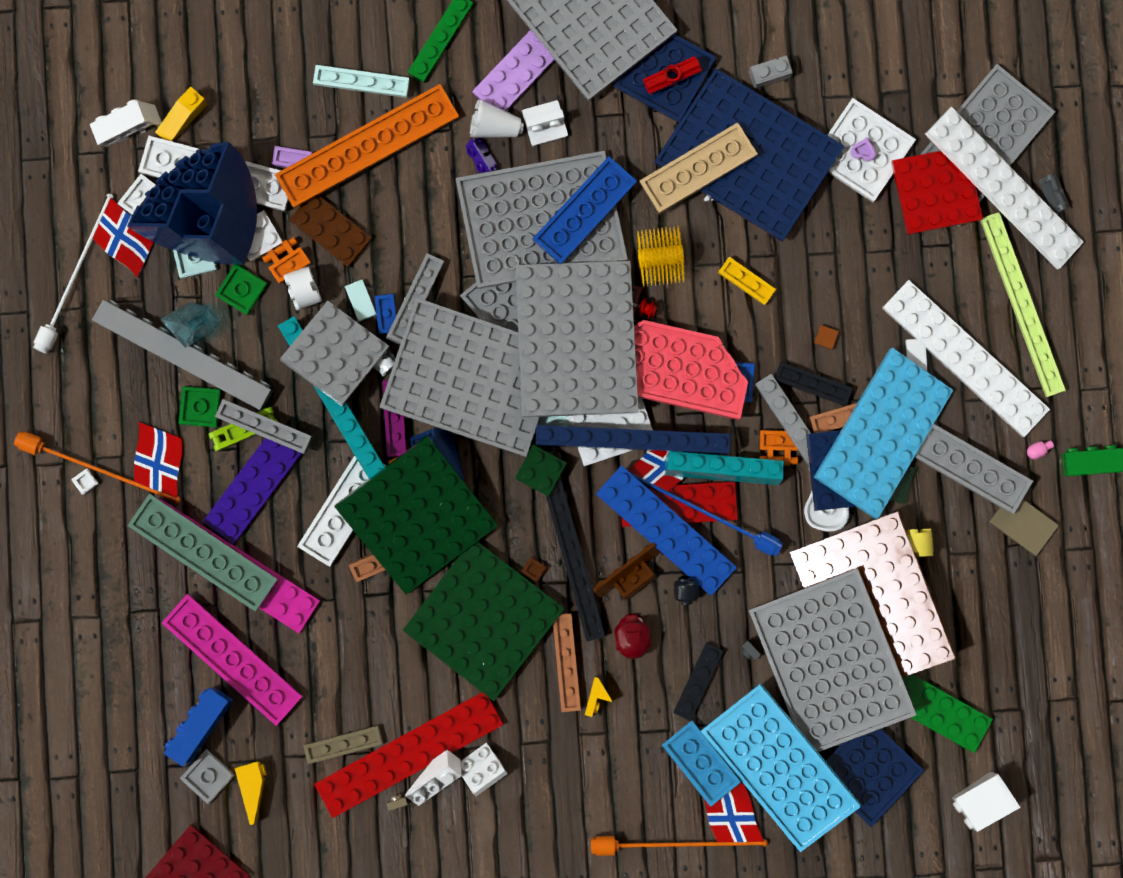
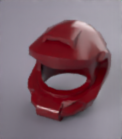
M636 614L625 615L614 630L616 650L627 659H638L643 657L651 648L650 628Z

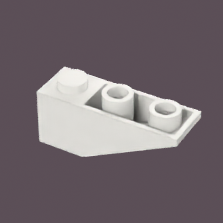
M444 751L431 761L407 791L405 797L418 806L461 777L460 759L450 751Z

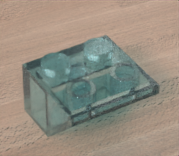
M187 303L162 317L161 321L180 343L187 348L211 334L220 319L208 306Z

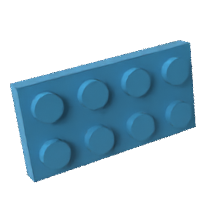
M690 721L662 744L665 751L710 807L741 782L693 721Z

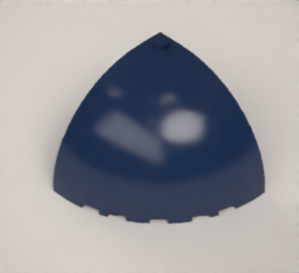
M230 142L216 143L210 145L209 149H198L190 157L185 156L175 163L176 167L169 173L165 171L156 180L158 184L145 193L147 198L141 207L137 205L127 227L160 246L172 251L176 250L184 255L188 254L191 257L201 258V260L208 262L244 265L256 230L257 199L250 171L236 148Z

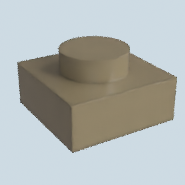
M401 794L390 797L391 801L386 803L389 811L409 804L407 797H402Z

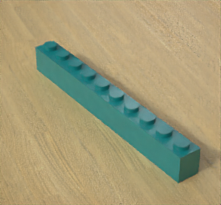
M295 316L278 325L289 346L292 345L303 331ZM314 386L367 477L370 479L385 466L347 402L341 406Z

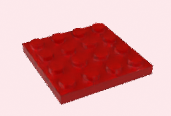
M942 151L891 161L907 235L983 220L976 186Z

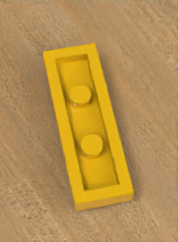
M731 257L726 260L718 274L764 306L776 290Z

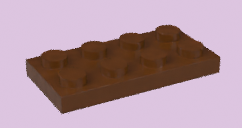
M319 195L301 204L289 219L292 224L348 268L372 240V237Z

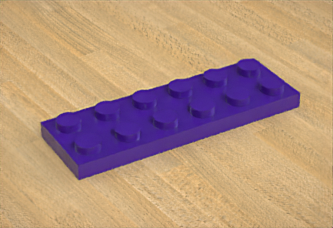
M265 438L203 522L235 545L302 453Z

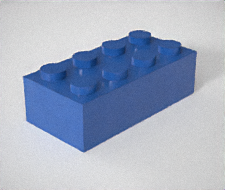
M216 687L203 690L198 698L200 699L198 705L191 707L187 713L188 719L185 722L182 721L177 727V735L174 738H170L164 746L166 748L164 754L182 767L192 762L234 701Z

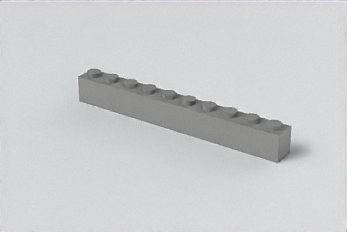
M103 300L92 318L97 324L260 411L264 410L273 393L269 389L271 385L262 380L259 383L252 380L254 376L245 371L242 374L237 372V367L228 362L226 365L220 363V358L211 353L209 356L203 354V349L194 344L192 347L186 345L187 341L179 336L173 338L169 335L170 331L159 327V329L153 327V322L144 317L142 320L136 318L137 314L129 309H126V311L119 309L120 305L112 300L109 302Z

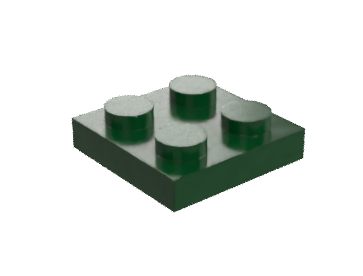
M532 445L515 479L549 497L567 463Z

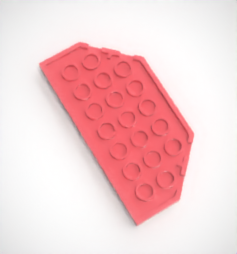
M646 320L634 326L638 398L740 420L748 381L722 345L723 343L719 337Z

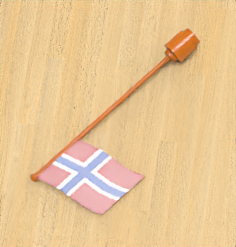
M138 422L139 440L134 460V481L44 447L45 443L42 437L29 432L19 431L15 438L14 446H17L19 450L36 456L38 453L46 451L176 501V504L181 501L178 496V474L182 458V439Z
M739 783L711 807L704 800L708 821L717 842L618 844V840H615L614 836H595V838L590 840L591 854H596V856H615V852H618L619 848L743 845H763L766 847L768 842L762 838L755 822L748 791L743 783Z

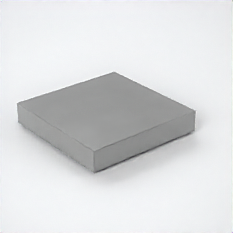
M206 749L180 779L202 800L210 804L235 774Z

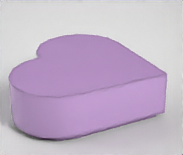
M868 137L856 143L850 152L853 158H862L865 162L872 161L876 156V151Z

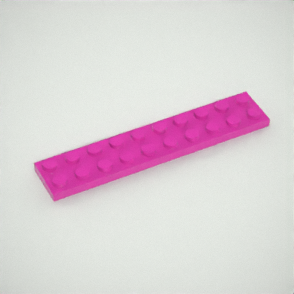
M158 498L277 578L278 581L259 608L297 633L302 631L320 603L319 599Z

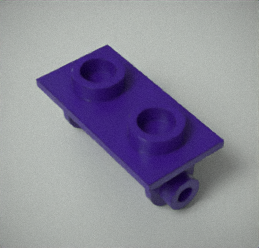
M471 138L465 147L467 154L476 164L477 171L479 173H486L498 170L491 154L486 157L484 156L489 150L483 140H480V138L473 140Z

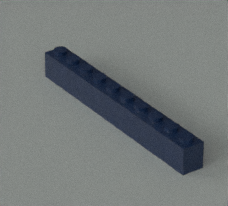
M537 425L536 446L729 454L730 434Z

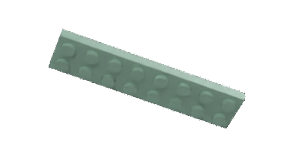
M151 494L147 496L127 525L255 612H257L278 581L277 578Z

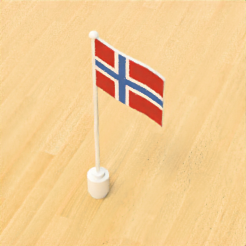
M112 194L106 195V202L50 325L40 326L33 342V348L40 352L48 354L49 350H52L58 333L55 332L56 328L53 326L92 240L108 255L130 269L138 279L154 242L127 227L131 215L126 213L113 200Z

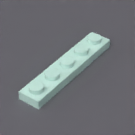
M316 65L313 84L407 98L410 79L407 77Z

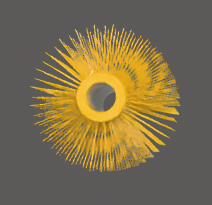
M679 226L677 227L678 236H676V231L673 229L674 245L671 227L669 228V237L667 230H665L666 246L663 228L661 229V238L659 229L657 230L659 247H657L655 229H653V239L650 230L651 248H649L647 230H645L646 248L643 231L641 232L642 249L639 231H637L638 260L643 287L644 270L648 287V267L651 286L652 269L656 286L655 267H657L659 284V270L661 269L664 285L663 266L668 284L667 265L669 266L670 281L673 278V271L676 283L675 264H677L678 281L681 277V270L684 282V254Z

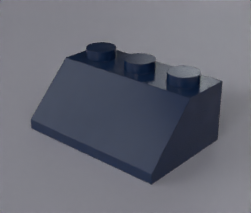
M433 428L409 438L412 447L428 435L462 480L465 481L452 432L441 428Z

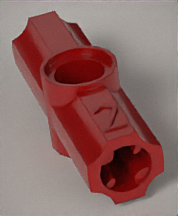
M694 56L676 65H669L665 70L644 78L643 82L647 92L651 95L669 86H675L680 81L702 72L697 58ZM669 72L676 73L677 78L670 79L667 76V74Z

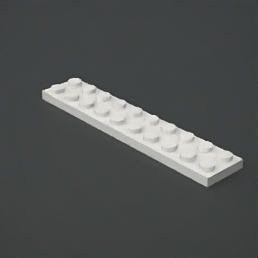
M952 107L925 133L1056 269L1061 268L1083 244V241Z
M910 280L882 308L910 335L918 339L934 357L1020 436L1025 437L1050 410Z

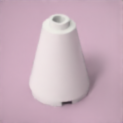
M477 100L474 109H478V111H475V114L472 116L470 137H517L518 134H522L524 123H521L520 118L483 100Z

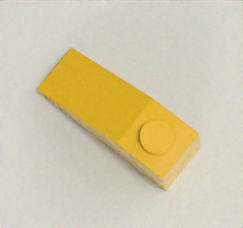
M190 86L174 104L155 133L162 139L173 142L203 111L208 103Z
M260 761L235 768L250 825L257 823L265 782L264 776L267 775L265 766Z

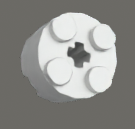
M309 266L283 275L289 287L291 300L295 299L293 303L296 311L322 301Z

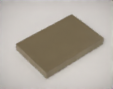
M1024 499L1014 514L999 507L989 520L991 525L1034 556L1038 555L1059 526Z

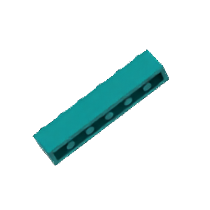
M668 451L665 459V476L779 485L783 480L784 461Z

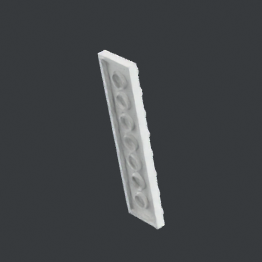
M148 136L138 172L159 178L165 171L169 173L176 167L175 163L185 156L190 157L196 153L198 148ZM245 161L254 183L257 204L285 212L289 200L274 175L281 170Z

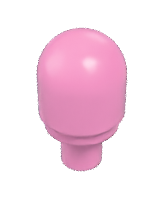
M1051 440L1046 443L1042 441L1034 443L1028 447L1027 455L1031 459H1039L1047 454V450L1054 448Z

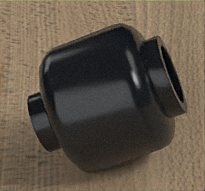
M693 576L678 577V580L674 582V598L680 601L682 605L693 604V601L699 598L698 581Z

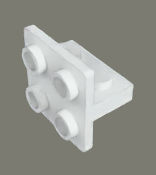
M557 100L522 110L532 146L568 136L564 114Z

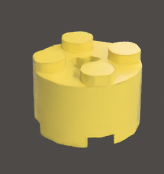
M918 529L906 530L916 557L933 556L934 548L931 529H920V533H918Z

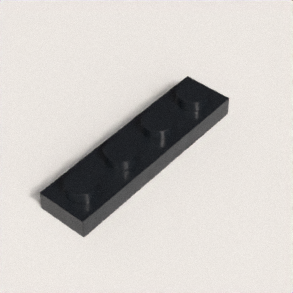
M780 362L774 377L779 383L844 407L847 405L853 389Z
M705 643L673 711L674 714L689 721L692 720L724 652L723 650Z

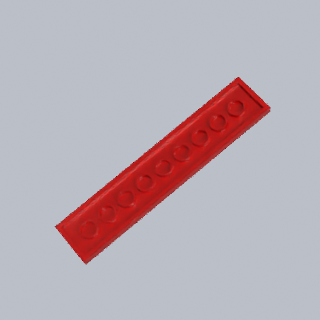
M481 692L318 781L314 785L329 814L334 818L424 769L444 751L448 750L453 753L504 724L490 698Z

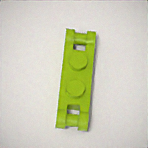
M272 407L257 412V414L278 422L273 416L274 411ZM229 424L208 435L215 444L213 446L215 452H218L257 434ZM224 434L226 441L222 442L220 436Z

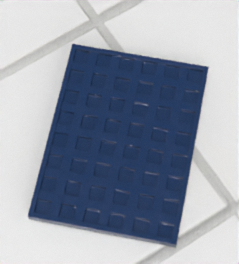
M715 68L654 163L662 168L727 128L739 123L758 156L699 191L783 242L844 149V145Z

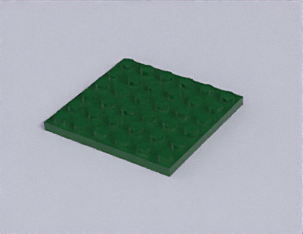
M428 435L334 505L336 510L405 595L498 526Z
M476 542L460 554L404 627L403 631L487 697L495 701L565 608L479 542Z

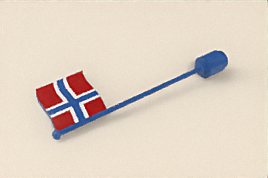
M647 451L630 469H627L640 482L753 538V543L756 544L754 548L769 556L778 555L783 545L779 538L765 531H762L761 534L757 533L755 536L670 493L669 491L683 480L684 477L665 476V459L668 452Z

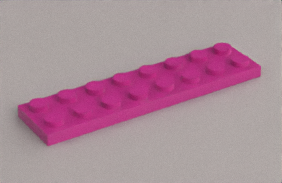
M189 594L180 601L162 622L168 630L274 725L277 726L303 697Z

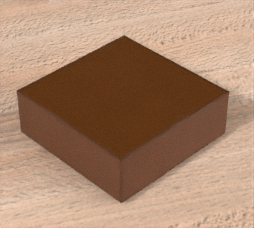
M530 557L520 573L537 583L547 567Z

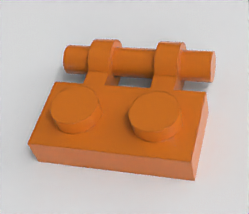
M294 237L288 241L284 240L281 242L282 245L274 250H269L268 254L262 257L266 264L273 260L274 264L268 268L279 284L285 281L283 275L304 267L306 268L311 264L301 247L294 251L291 248L297 244ZM287 250L289 254L279 260L277 256Z
M760 430L759 450H767V456H759V459L784 461V466L798 464V457H791V451L798 450L786 431ZM773 451H784V456H773Z

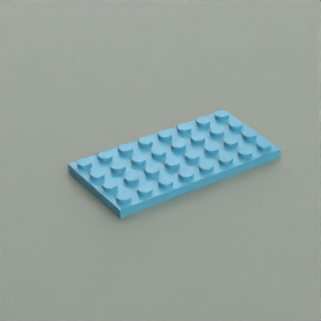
M890 348L814 478L874 519H878L953 390L897 350Z
M761 683L701 730L702 734L800 852L861 807L856 797Z

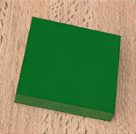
M234 264L215 296L248 316L268 284L239 265Z
M182 386L179 425L218 428L219 418H216L215 415L220 406L221 389Z

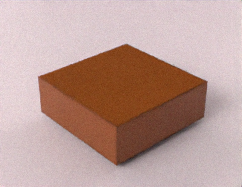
M820 325L814 344L832 350L839 331Z

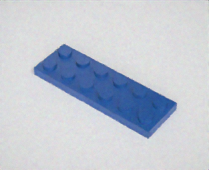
M608 156L532 238V241L556 262L564 263L634 187L637 180Z

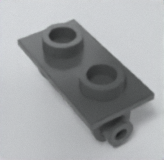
M1056 173L1049 174L1045 178L1038 180L1049 207L1056 214L1070 209Z

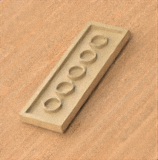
M736 123L640 180V184L658 213L661 214L757 157L758 154L739 123Z

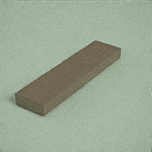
M378 725L306 744L303 747L307 763L311 764L383 745L384 743Z

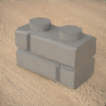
M786 55L778 60L773 59L751 66L749 75L754 89H758L791 78L792 69Z

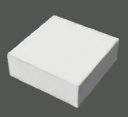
M88 468L71 479L82 495H85L99 485Z

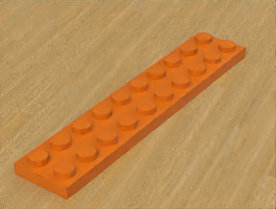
M439 84L274 175L294 209L458 119L459 115L443 87Z

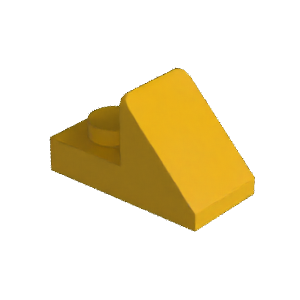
M594 677L585 715L590 717L593 716V713L597 714L600 702H596L597 698L612 702L597 677Z

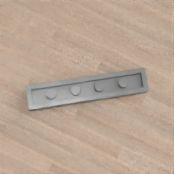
M428 253L426 254L386 336L387 339L401 344L416 298L426 300L444 263L443 260Z
M770 374L756 383L755 386L808 465L809 457L806 434H810V431L773 375Z
M222 399L215 415L216 418L302 454H305L312 438L308 434Z

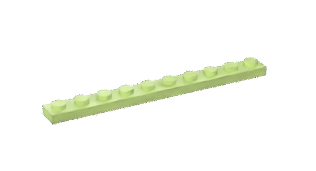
M998 212L986 216L981 221L1044 394L1046 397L1066 391L1001 215Z

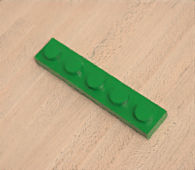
M453 0L408 70L409 75L425 83L471 10L473 2L470 0Z

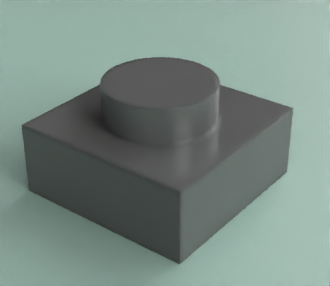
M746 640L741 645L743 648L741 652L747 659L752 658L756 660L761 655L749 641Z

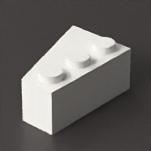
M134 99L127 102V105L122 108L113 109L107 116L97 117L96 121L91 123L90 126L97 145L108 147L129 139V135L137 131L142 134L146 132L145 128L152 125L159 127L162 122L154 104Z

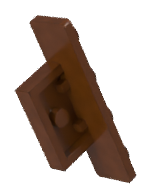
M652 543L645 546L639 554L628 559L626 564L615 569L605 580L598 582L596 587L593 588L596 595L602 598L613 588H616L626 601L655 579L656 576L646 563L660 553L656 548L657 545Z

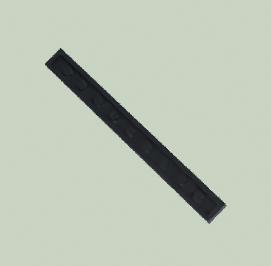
M559 477L549 497L546 496L585 638L588 642L605 637V633L562 481Z

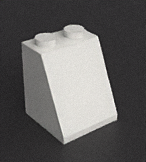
M991 771L952 797L955 801L953 806L958 813H963L966 818L964 822L970 830L973 828L977 832L1020 808L999 774Z

